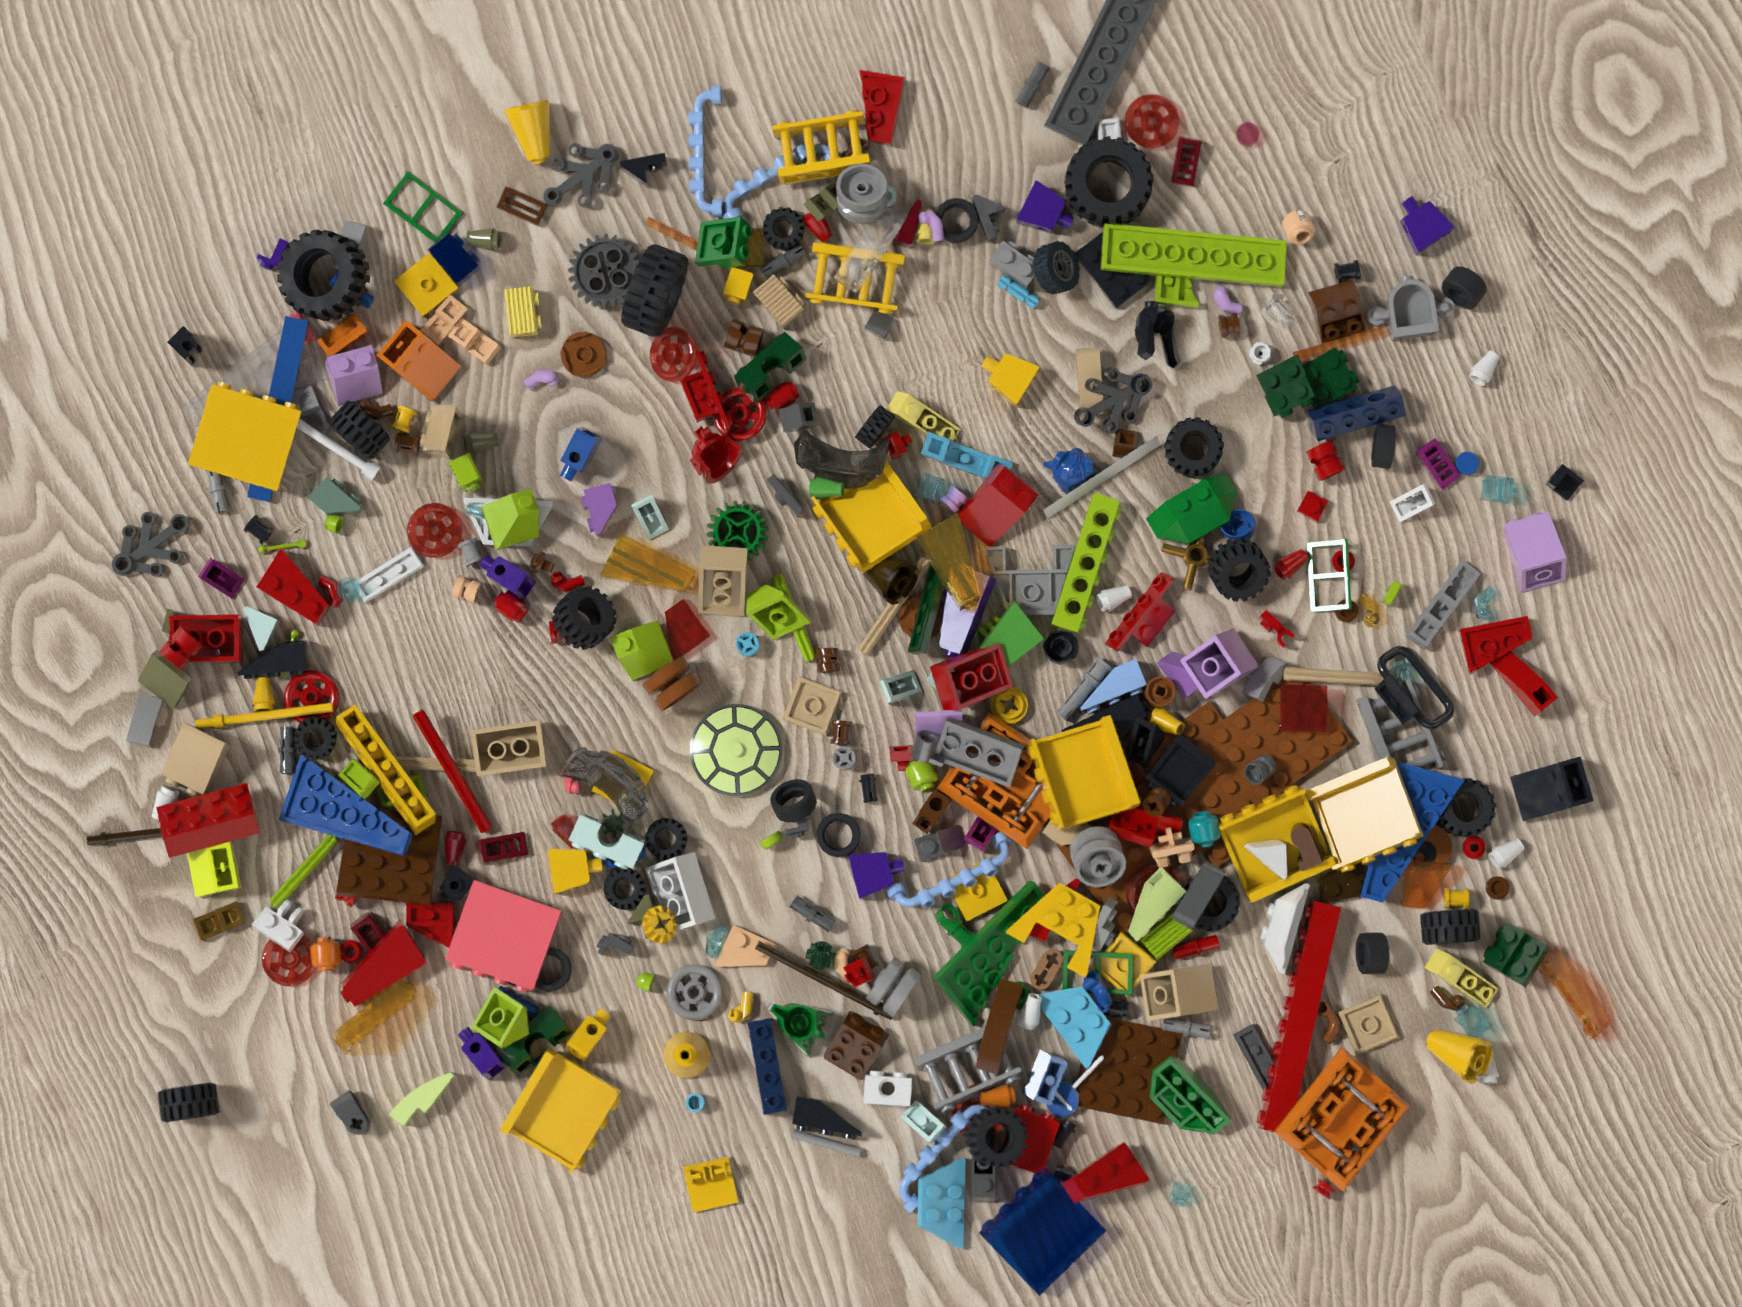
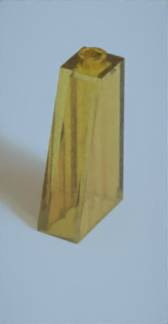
M956 513L918 535L917 543L958 610L962 611L965 609L969 611L978 605L977 601L980 600V593L961 521Z
M620 534L600 574L602 578L682 593H686L688 588L692 590L698 579L695 576L696 570L623 534Z
M402 978L337 1028L331 1038L342 1052L347 1055L412 1003L417 997L415 994L416 989L409 981L405 982Z

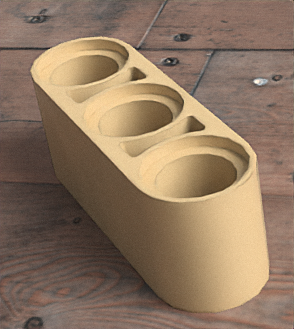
M1099 348L1076 349L1079 408H1089L1103 400V393L1089 392L1085 388V382L1089 378L1098 379L1102 383ZM1094 381L1090 385L1091 389L1095 387Z

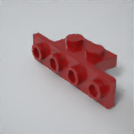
M697 345L693 346V354L700 372L681 378L680 383L696 423L718 415L725 433L730 434V426L733 425L729 412L724 413L721 406L725 403L721 392L716 393L713 386L716 384L713 372H708L705 364L708 363L704 351H699Z
M1163 572L1156 576L1147 591L1138 598L1136 605L1124 616L1117 629L1111 632L1105 645L1118 652L1132 635L1143 646L1148 647L1176 612L1161 599L1174 582V579Z
M1141 806L1106 817L1110 819L1108 828L1115 832L1118 838L1152 847L1155 833L1166 835L1165 828L1169 827L1172 834L1178 833L1183 824V819L1164 813L1158 817L1151 816Z

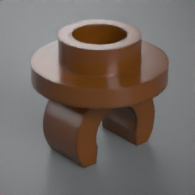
M541 551L532 557L530 566L533 573H538L540 569L552 573L555 564L544 560L545 552Z

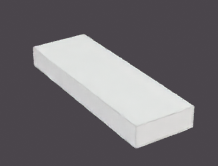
M411 546L355 581L353 585L366 604L422 569L424 565Z

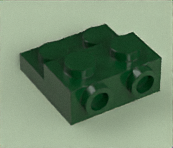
M1337 347L1304 364L1318 394L1317 397L1313 398V408L1328 405L1358 388L1356 384L1359 383V379L1353 370L1349 372L1345 364L1348 362V358L1344 351H1338Z
M1299 354L1256 375L1274 417L1280 416L1281 419L1294 413V408L1300 405L1301 408H1305L1313 404V398L1318 396Z
M1507 923L1505 927L1501 926L1497 930V940L1493 946L1487 947L1484 951L1483 957L1485 959L1483 962L1489 968L1526 988L1550 948L1529 936L1526 932Z

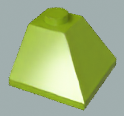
M531 488L507 495L481 506L496 550L539 537V509Z
M766 584L747 593L746 614L773 640L811 623V619L784 592Z
M658 620L610 637L617 657L632 681L653 673L674 661Z

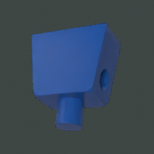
M583 427L577 428L560 460L565 463L560 476L572 481L577 471H585L603 438ZM576 452L580 455L579 462L574 459Z

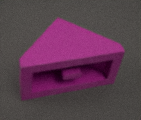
M211 557L198 576L201 580L231 599L245 580Z
M977 816L963 841L983 853L997 829Z

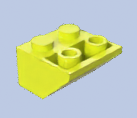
M232 842L187 853L196 898L242 888L234 844Z

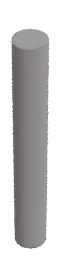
M795 1129L792 1135L793 1139L856 1157L860 1156L862 1149Z

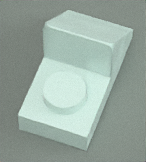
M917 1100L901 1116L929 1144H932L946 1128Z

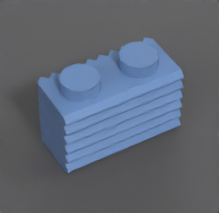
M1040 1050L1023 1094L1033 1100L1052 1105L1054 1096H1056L1055 1092L1060 1087V1079L1063 1078L1062 1075L1065 1074V1066L1068 1063L1056 1055Z

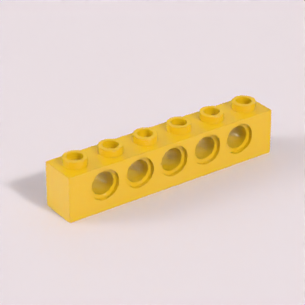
M356 704L336 716V727L369 772L380 781L379 786L415 835L434 824L435 812Z

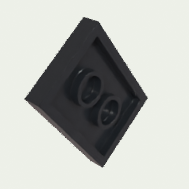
M1102 232L1075 252V255L1115 309H1117L1150 284L1153 279L1148 274L1101 270Z

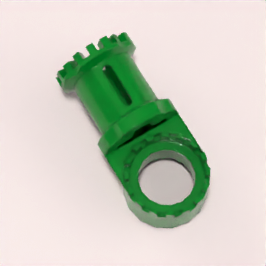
M944 904L936 912L935 919H937V922H940L939 925L948 931V936H952L961 944V948L975 935V933L969 931L962 924L963 921L959 918V911L952 904ZM943 911L948 912V914H950V916L952 917V920L946 918L943 914Z

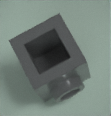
M814 402L798 403L779 410L783 432H797L819 425Z

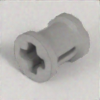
M472 538L458 544L459 549H462L465 556L466 567L478 564L484 558L479 551L477 538Z

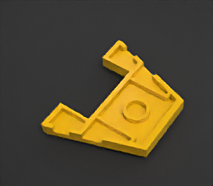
M1058 883L1008 928L1006 933L1025 943L1036 922L1078 946L1067 968L1086 978L1100 905L1067 886Z

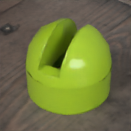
M335 514L327 516L324 521L326 530L339 534L343 527L344 518Z
M646 972L640 974L636 979L638 988L642 991L650 992L655 975Z

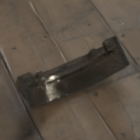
M803 430L794 442L796 464L801 469L807 468L814 474V479L821 477L844 483L845 489L860 488L877 479L883 473L890 442L884 440L881 445L870 450L847 451L828 445L815 437L809 430Z
M586 747L577 748L563 762L558 773L561 778L578 779L604 792L618 808L624 821L625 832L628 834L649 807L644 792L645 786L637 772L626 764L623 759L604 750L600 752L589 751Z

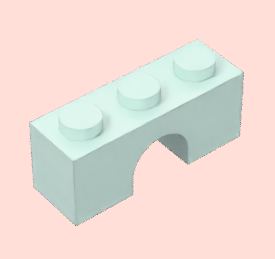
M581 812L569 838L572 841V846L580 850L590 849L594 851V856L606 860L608 857L614 860V864L620 868L627 870L630 867L633 869L645 840L623 831L621 838L617 842L612 844L605 843L599 836V828L602 821Z

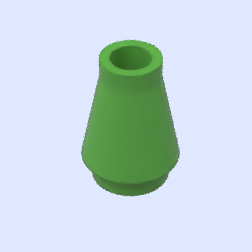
M816 477V479L810 480L809 495L810 497L814 496L816 500L837 496L843 497L844 483Z

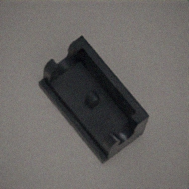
M182 326L167 343L192 366L196 361L193 356L189 355V351H192V347H195L198 352L202 353V348L192 338L193 335Z

